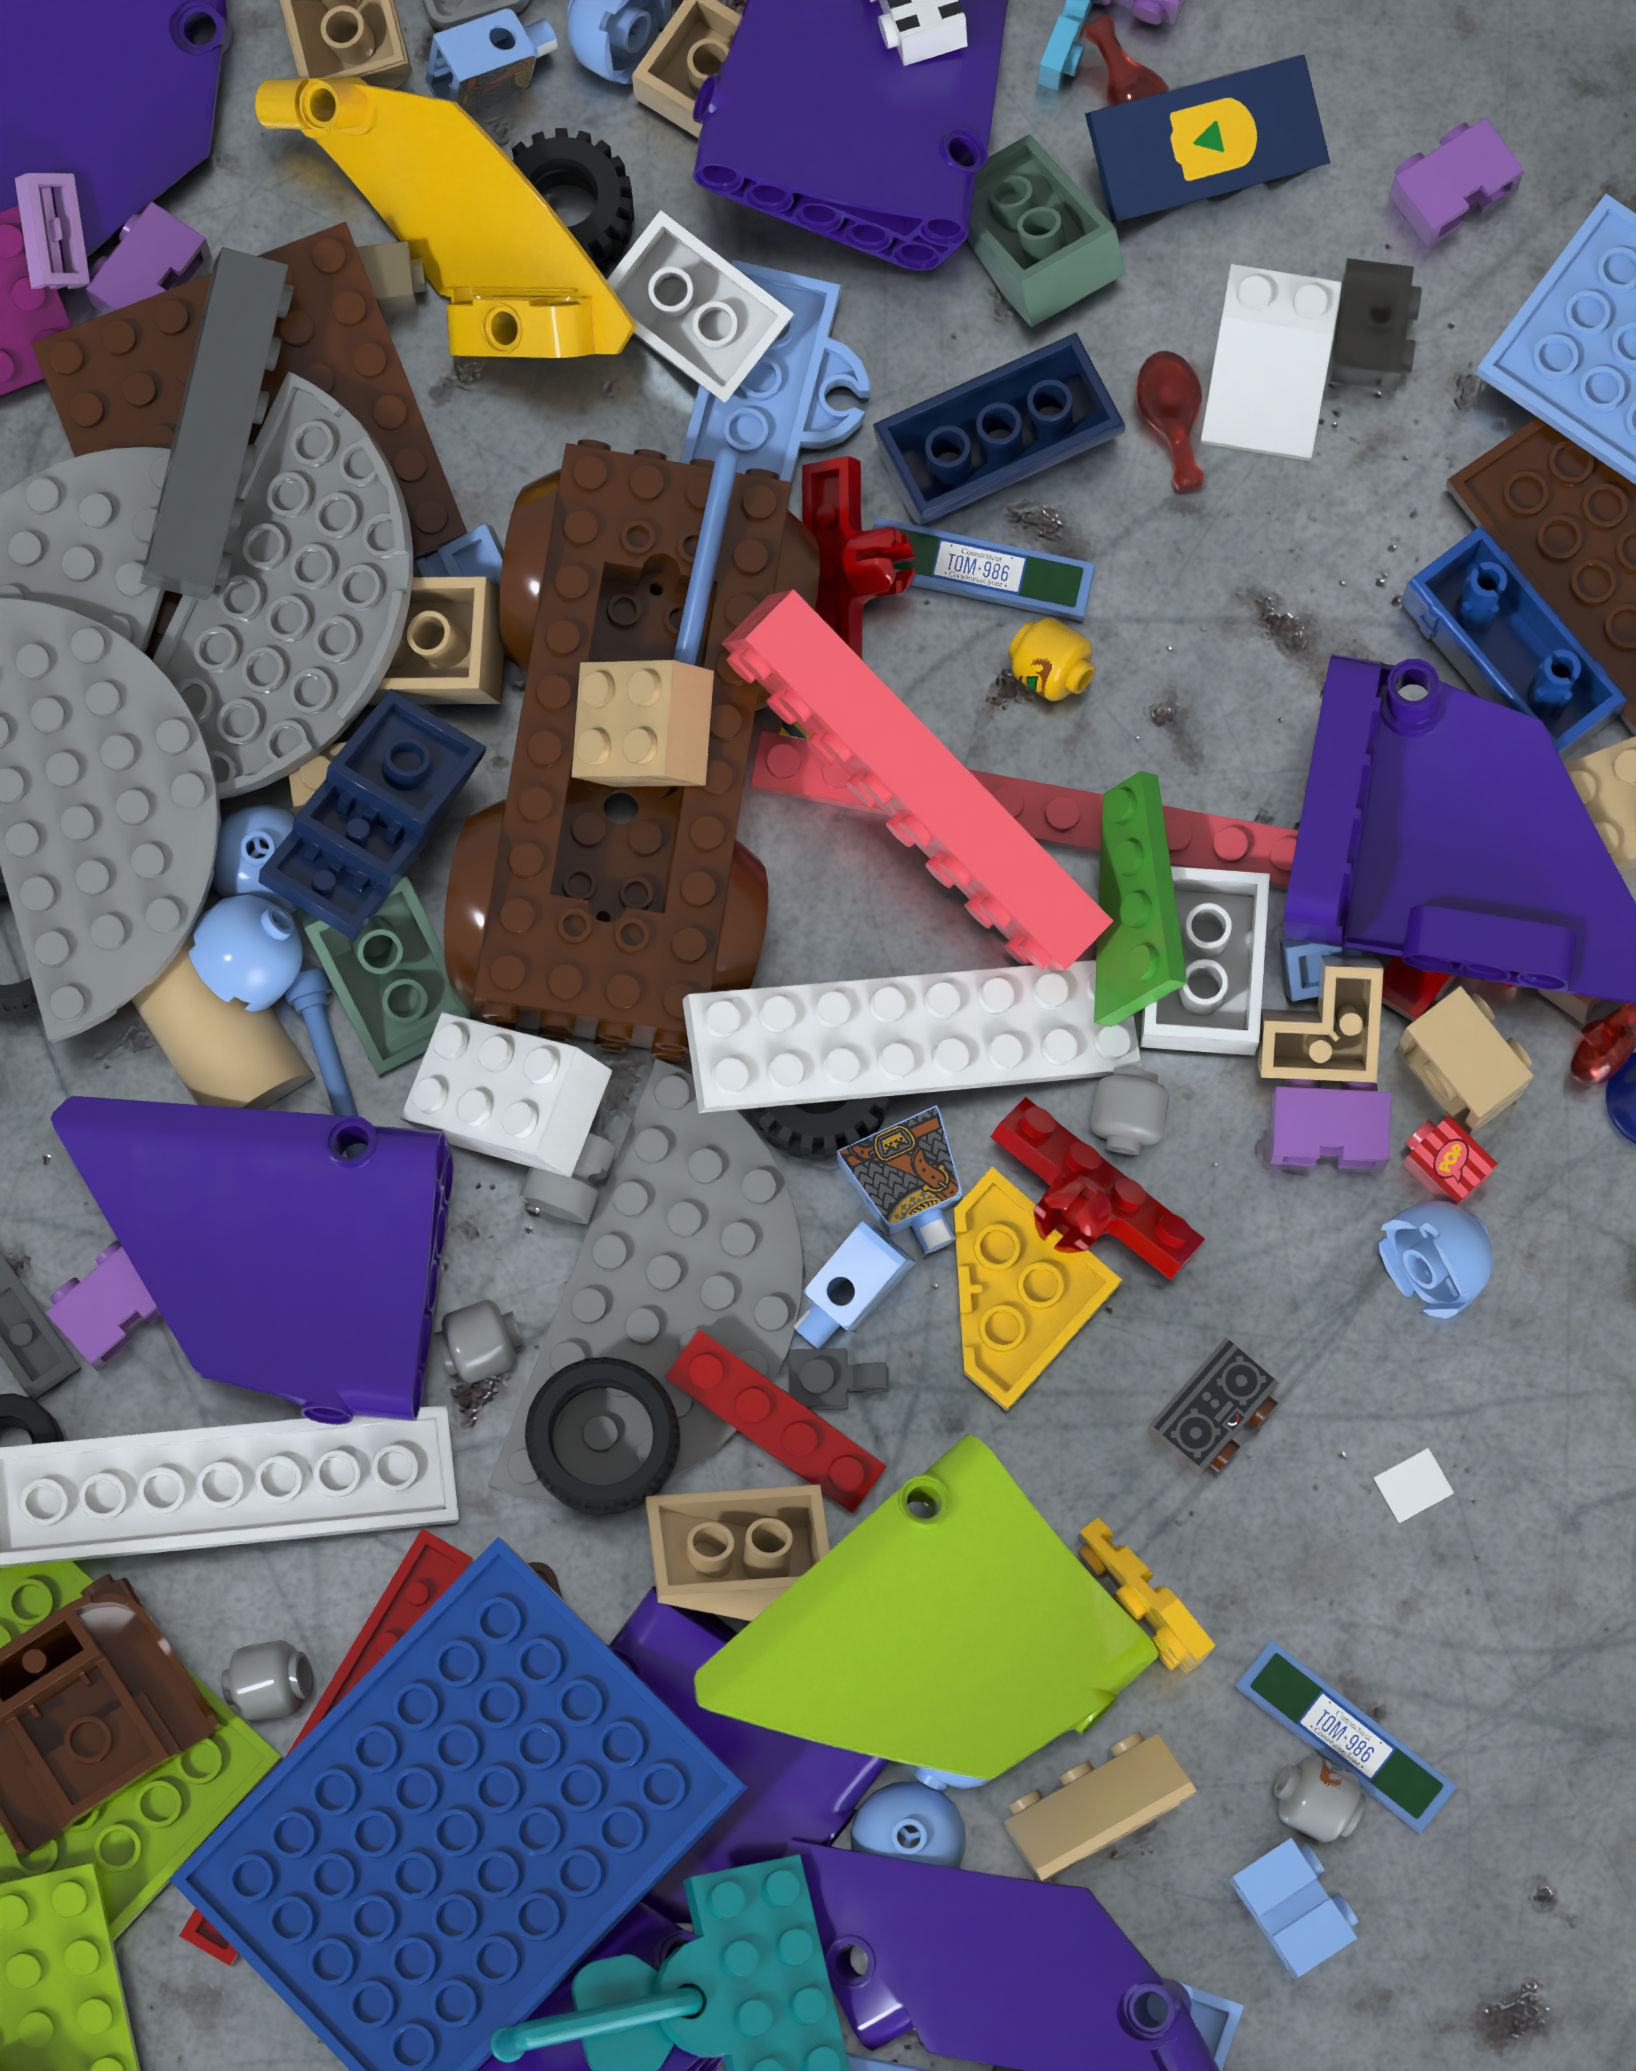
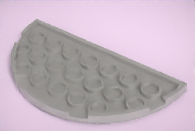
M289 371L254 443L257 446L251 475L249 479L240 477L236 497L244 499L245 503L237 532L228 531L223 551L232 553V561L225 586L215 585V589L207 600L187 595L182 596L152 660L169 678L184 699L203 733L213 761L219 789V800L239 796L265 787L293 773L317 757L340 737L359 716L386 674L400 642L410 604L413 582L411 528L404 497L391 465L363 424L342 404L311 382Z
M133 447L87 453L56 463L32 474L0 495V598H16L48 603L75 611L110 628L126 638L145 654L165 590L141 584L140 581L171 449Z
M0 598V866L47 1038L53 1044L80 1034L116 1014L118 1008L129 1002L147 985L151 986L179 953L204 908L215 871L213 867L218 844V831H220L221 825L219 789L213 761L206 741L190 708L169 678L147 655L110 628L75 611L48 603L16 598Z
M656 1058L489 1480L488 1486L490 1488L516 1496L560 1502L542 1485L530 1463L525 1443V1425L529 1408L539 1389L553 1374L571 1363L593 1357L622 1359L642 1367L661 1383L674 1404L680 1427V1450L675 1468L668 1479L670 1481L693 1469L716 1453L738 1431L664 1375L697 1329L700 1328L774 1383L789 1354V1349L796 1332L793 1326L799 1319L802 1301L803 1255L795 1207L784 1177L767 1146L754 1128L737 1110L699 1113L694 1077L684 1070ZM612 1388L592 1389L573 1398L558 1415L553 1432L555 1453L562 1466L575 1478L595 1485L617 1483L633 1475L645 1463L653 1441L652 1423L642 1404L630 1394Z

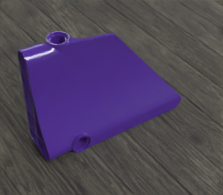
M747 0L725 61L717 75L711 74L707 77L695 100L693 119L703 126L699 134L693 172L694 180L706 190L901 267L925 271L939 266L967 239L969 234L976 174L986 165L988 159L989 138L1008 0H959L966 17L967 46L907 66L903 65L897 47L889 49L886 47L878 22V16L884 15L879 0L874 2L869 0Z
M83 1096L67 1098L52 1113L51 1121L58 1137L192 1368L202 1378L280 1396L301 1406V1414L305 1418L319 1423L331 1425L347 1424L353 1420V1415L392 1420H417L421 1406L453 1183V1158L443 1131L373 1126L365 1118L355 1115L340 1116ZM354 1144L368 1145L365 1152L357 1157L348 1158L343 1156L344 1151Z
M655 1585L651 1587L609 1646L622 1659L626 1660L642 1680L749 1786L640 1900L674 1923H693L683 1880L693 1876L780 1859L790 1839L831 1846L850 1823L857 1812L854 1807L889 1760L774 1731L700 1707L696 1701L693 1681L696 1671L738 1633L713 1613L658 1603Z

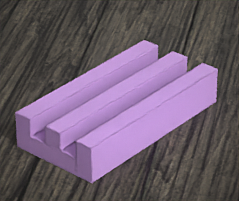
M26 173L15 178L31 289H41L46 286H50V289H60L68 286V289H79L89 285L90 279L74 174ZM51 187L54 188L57 218H55ZM59 240L62 242L66 273H63Z

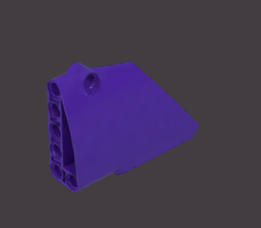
M0 0V211L18 205L15 178L26 173L74 174L87 258L120 230L133 214L140 213L151 201L153 202L210 155L222 54L228 50L233 36L231 23L227 19L226 0ZM212 17L216 24V34L207 44L196 45L191 36L194 23L200 18ZM51 187L55 218H57L54 188ZM59 240L63 273H66L62 242Z

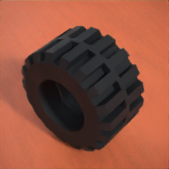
M555 128L556 137L545 139L543 131L532 134L533 145L526 147L520 141L512 148V161L540 194L554 186L574 185L586 190L594 197L596 205L591 214L582 222L567 228L601 273L604 272V260L609 258L615 263L622 255L621 243H629L632 235L631 222L634 221V205L630 177L626 176L625 164L619 155L612 158L611 146L601 139L594 146L592 145L591 134L581 130L578 131L576 138L568 137L567 128Z
M890 1096L849 1099L839 1109L825 1114L808 1113L797 1108L795 1105L752 1108L754 1121L760 1131L763 1129L768 1134V1140L777 1148L782 1145L788 1149L789 1155L801 1158V1154L812 1155V1161H825L826 1155L836 1154L837 1156V1150L870 1136L874 1130L878 1132L884 1122L885 1111L889 1108Z

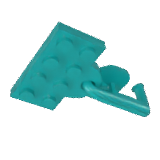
M800 1854L693 1876L683 1880L696 1940L676 1948L661 1964L659 1972L633 1955L616 1956L585 1965L578 1971L572 1984L574 2012L527 2021L516 2026L499 2028L493 2034L490 2041L493 2055L500 2061L514 2062L525 2051L582 2039L585 2057L592 2071H657L664 2063L674 2044L680 2049L701 2058L723 2057L726 2071H850ZM697 2013L693 2019H689L691 2015Z

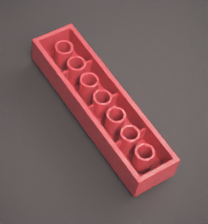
M794 589L768 595L721 643L731 653L726 660L733 670L748 683H752L756 679L771 694L766 700L771 709L786 723L791 725L796 720L811 736L806 741L810 749L826 764L831 766L835 761L851 777L846 782L849 789L863 803L870 807L876 803L890 817L886 826L898 840L907 847H911L915 843L930 858L925 864L930 873L944 886L950 888L955 884L969 899L965 904L968 912L988 929L994 924L1008 939L1004 944V948L1020 965H1035L1041 970L1045 967L1051 970H1067L1113 922L1097 903Z

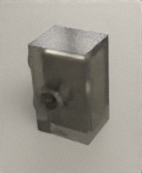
M1347 258L1342 276L1329 382L1396 390L1401 372L1411 373L1415 340L1405 339L1408 319H1418L1422 287L1412 286L1413 266Z

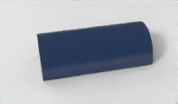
M1077 332L873 424L877 444L890 477L906 509L919 526L1125 433V423Z

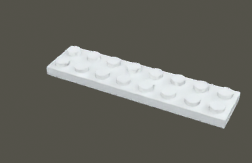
M1096 960L1074 962L1067 970H1051L1047 967L1041 970L1035 965L697 993L688 994L682 999L699 1113L1103 1077L1112 1075L1116 1067L1142 1069L1133 1015L1112 1027L1094 1023Z
M447 1405L420 1407L416 1421L367 1418L353 1415V1420L350 1423L331 1425L303 1418L0 1447V1568L457 1523L459 1520Z

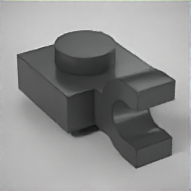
M847 1348L789 1349V1394L809 1409H848V1391H889V1368L886 1362L848 1365Z

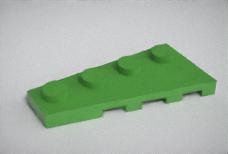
M1143 771L1138 772L1103 794L1099 907L1113 922L1097 938L1094 1023L1109 1027L1114 1026L1187 984L1158 775Z

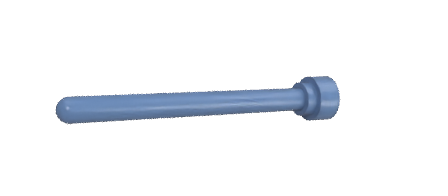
M722 448L716 455L673 658L675 661L694 666L698 656L739 462V456L732 448Z
M317 968L300 972L296 980L284 993L287 1004L294 1005L296 1014H303L334 1115H355L359 1117L325 1011V1006L329 1004L327 994L331 992L325 970ZM360 1143L346 1149L347 1157L353 1158L363 1154L368 1145Z

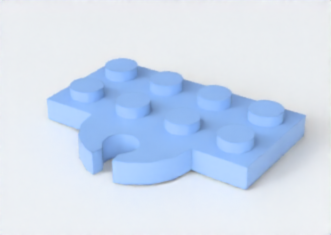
M732 260V266L792 311L794 316L726 404L699 385L679 463L689 464L692 459L715 461L719 450L728 447L734 449L739 456L737 473L745 474L748 469H765L777 473L779 480L789 481L792 484L801 448L824 449L841 443L854 433L865 419V412L855 407L846 411H836L829 407L825 401L827 393L834 387L845 386L850 388L859 398H870L869 379L862 361L847 345L829 338L841 293V285Z

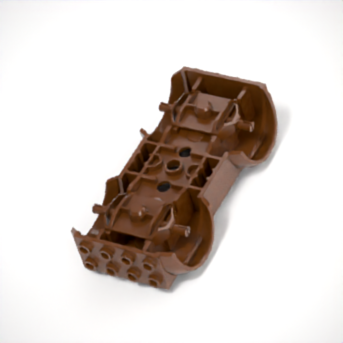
M583 439L579 440L577 445L566 443L561 469H557L526 484L518 494L509 521L501 568L499 596L500 629L505 656L526 673L527 678L506 800L503 799L479 808L466 818L453 855L445 904L444 957L447 976L453 993L471 1011L470 1019L481 1020L482 1023L515 1031V1026L538 1030L537 1037L560 1043L571 1042L572 1036L595 1039V1047L613 1052H627L629 1045L650 1048L652 1057L679 1062L685 1060V1054L690 1055L682 999L688 994L751 988L760 959L766 929L768 879L766 868L762 861L739 842L735 836L755 711L769 706L766 700L771 694L756 679L752 683H748L733 670L726 660L731 653L721 643L770 594L794 589L815 611L820 576V551L817 538L787 509L791 482L779 480L777 473L765 469H748L745 474L736 472L695 665L714 671L706 786L612 787L572 777L580 663L673 660L715 461L692 459L689 464L668 461L665 454L654 450L637 449L633 454L611 451V446L607 443ZM622 792L629 794L636 801L638 812L631 822L617 824L606 816L604 811L605 801L614 793Z

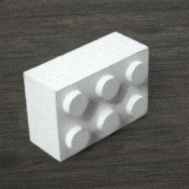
M1171 866L1187 984L1143 1008L1140 1047L1254 1056L1260 1036L1270 874Z
M442 1012L400 1119L417 1129L443 1131L448 1144L571 1178L612 1070L578 1047Z

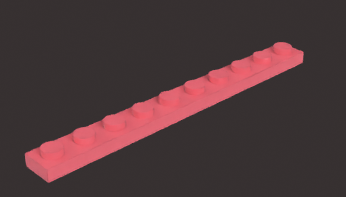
M761 731L750 784L751 790L887 815L876 803L871 807L863 803L846 784L851 777L836 761L831 766L822 761L807 745L806 739ZM967 769L1039 844L1101 855L1103 794ZM1162 805L1171 866L1270 874L1269 887L1288 890L1298 830Z

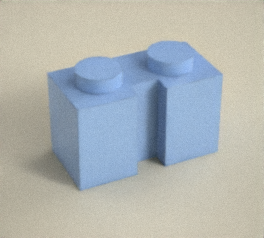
M1290 1838L1228 1880L1295 1979L1357 1939L1351 1927L1357 1924L1358 1920L1339 1892L1329 1898L1317 1880L1319 1876L1325 1873V1870L1309 1845L1304 1843L1297 1847L1293 1839Z

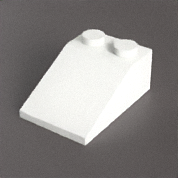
M661 210L607 279V282L638 325L633 335L725 404L794 316L792 311Z
M1231 264L1201 444L1311 462L1342 282Z

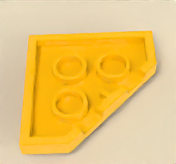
M991 1167L954 1208L964 1374L1008 1412L1120 1286L1122 1279L1089 1250L1079 1253H1064L1053 1249L1063 1237L1057 1230L1043 1241L1035 1227L1033 1210L1036 1204L995 1168Z
M1097 1517L1079 1532L1077 1538L1083 1546L1077 1550L1078 1555L1097 1578L1106 1573L1118 1588L1117 1594L1113 1596V1599L1136 1623L1141 1619L1155 1635L1153 1643L1157 1648L1158 1657L1166 1667L1172 1671L1179 1665L1187 1675L1207 1658L1216 1645L1167 1586L1164 1588L1159 1585L1153 1590L1147 1584L1153 1577L1150 1569L1127 1546L1119 1545L1115 1547L1110 1540L1114 1536L1113 1533Z

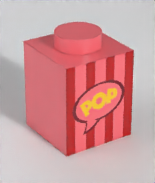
M1449 1115L1438 1126L1429 1119L1405 1143L1412 1151L1407 1155L1403 1165L1438 1200L1451 1202L1458 1206L1492 1174L1498 1165Z

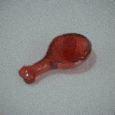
M1109 15L1099 16L1095 21L1085 25V37L1097 45L1108 67V106L1169 90L1168 85L1160 75L1127 56L1115 36V23Z
M1159 351L1147 358L1140 368L1136 387L1137 402L1145 419L1169 444L1175 465L1172 478L1175 488L1178 490H1186L1190 487L1196 488L1204 483V473L1195 462L1191 442L1192 431L1202 404L1201 385L1193 368L1183 357L1174 352Z
M1625 1003L1604 1019L1592 1021L1582 1028L1581 1033L1584 1039L1578 1046L1570 1065V1074L1577 1082L1588 1086L1601 1084L1613 1077L1629 1061L1636 1047V1004Z

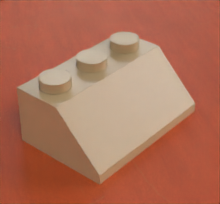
M1138 1731L1110 1748L1115 1756L1114 1759L1096 1769L1088 1760L1059 1777L1064 1787L1043 1798L1041 1792L1037 1789L1008 1806L1013 1816L1005 1820L1003 1825L1035 1881L1046 1882L1189 1800L1197 1792L1191 1780L1158 1733L1145 1740L1141 1731Z

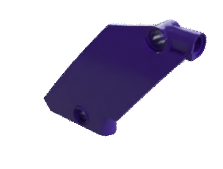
M794 1839L788 1841L782 1858L799 1854L801 1856L830 1985L854 2033L868 2050L874 2051L907 2032L916 2029L928 2053L1025 2071H1220L1201 2032L1190 2015L1191 2000L1188 1991L1181 1983L1174 1979L1162 1978L1089 1888L958 1869ZM855 1945L862 1948L867 1955L868 1968L864 1975L856 1972L850 1961L851 1951ZM1152 1992L1161 1995L1167 2003L1168 2016L1163 2023L1154 2020L1149 2014L1147 2002Z

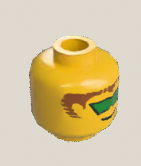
M1053 617L1043 618L1038 622L1029 621L1014 637L1008 651V658L1012 661L1013 676L1020 683L1049 701L1063 700L1072 692L1080 694L1089 685L1095 672V666L1091 664L1093 655L1091 642L1079 632Z

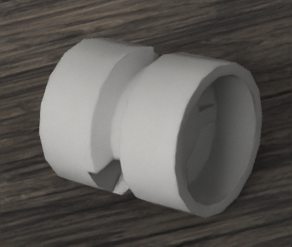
M588 1132L571 1178L530 1167L519 1198L552 1215L573 1222L588 1224L599 1196L598 1190L593 1185L594 1181L606 1178L617 1147L611 1142Z

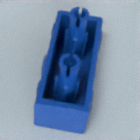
M1481 525L1415 575L1407 583L1400 603L1421 626L1420 631L1424 636L1436 644L1479 697L1542 720L1563 761L1613 722L1620 714L1628 698L1609 677L1608 671L1600 661H1596L1566 626L1560 615L1545 601L1518 569L1506 550L1503 551Z

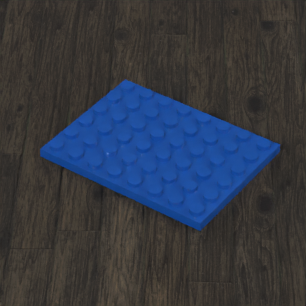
M497 1537L169 1880L350 2071H477L493 2054L490 2042L493 2034L504 2026H516L523 2023L749 1786L505 1540Z

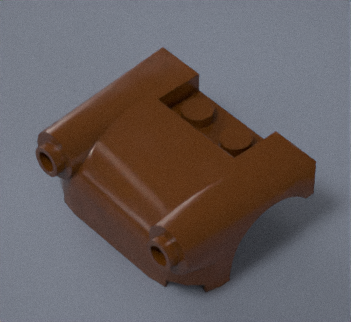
M107 1574L97 1579L81 1591V1598L68 1603L0 1648V1824L12 1846L21 1857H28L73 1827L75 1821L169 1759H176L224 1727L127 1577L114 1581L112 1576Z

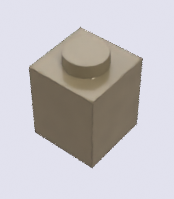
M408 241L356 247L381 313L390 314L418 310L417 292L427 291L425 270L422 258H412Z

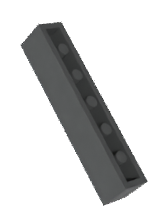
M225 247L221 248L214 261L141 576V584L203 600L208 599L215 589V585L225 586L232 561V553L223 551L228 531L237 532L245 503L244 499L236 497L240 477L249 479L257 451L256 445L248 444L252 423L262 424L269 399V392L260 390L264 370L274 371L281 347V338L272 336L277 316L286 318L294 285L285 283L288 264Z

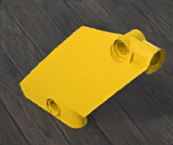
M354 76L340 78L268 79L263 81L258 87L255 97V109L260 123L265 128L272 130L300 129L305 136L316 140L368 199L401 242L408 241L412 258L423 259L425 276L438 294L451 297V303L446 304L449 355L566 358L592 354H621L638 325L605 277L543 196L505 152L457 102L370 86L361 78Z

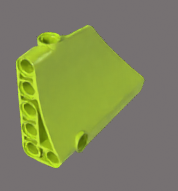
M966 1434L922 1475L908 1480L696 1671L693 1681L697 1703L700 1707L709 1711L857 1753L987 1780L996 1778L1063 1733L1073 1729L1080 1735L1087 1732L1115 1704L1118 1699L1117 1695L1158 1658V1651L1146 1632L1096 1581L1047 1524L991 1449L979 1438ZM917 1501L923 1502L934 1517L927 1519L919 1518L911 1513L908 1504Z

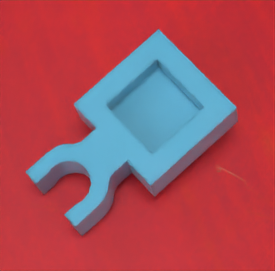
M1066 0L1063 12L1058 17L1040 62L1039 85L1059 92L1065 74L1073 77L1076 75L1086 45L1078 43V39L1092 7L1091 0Z

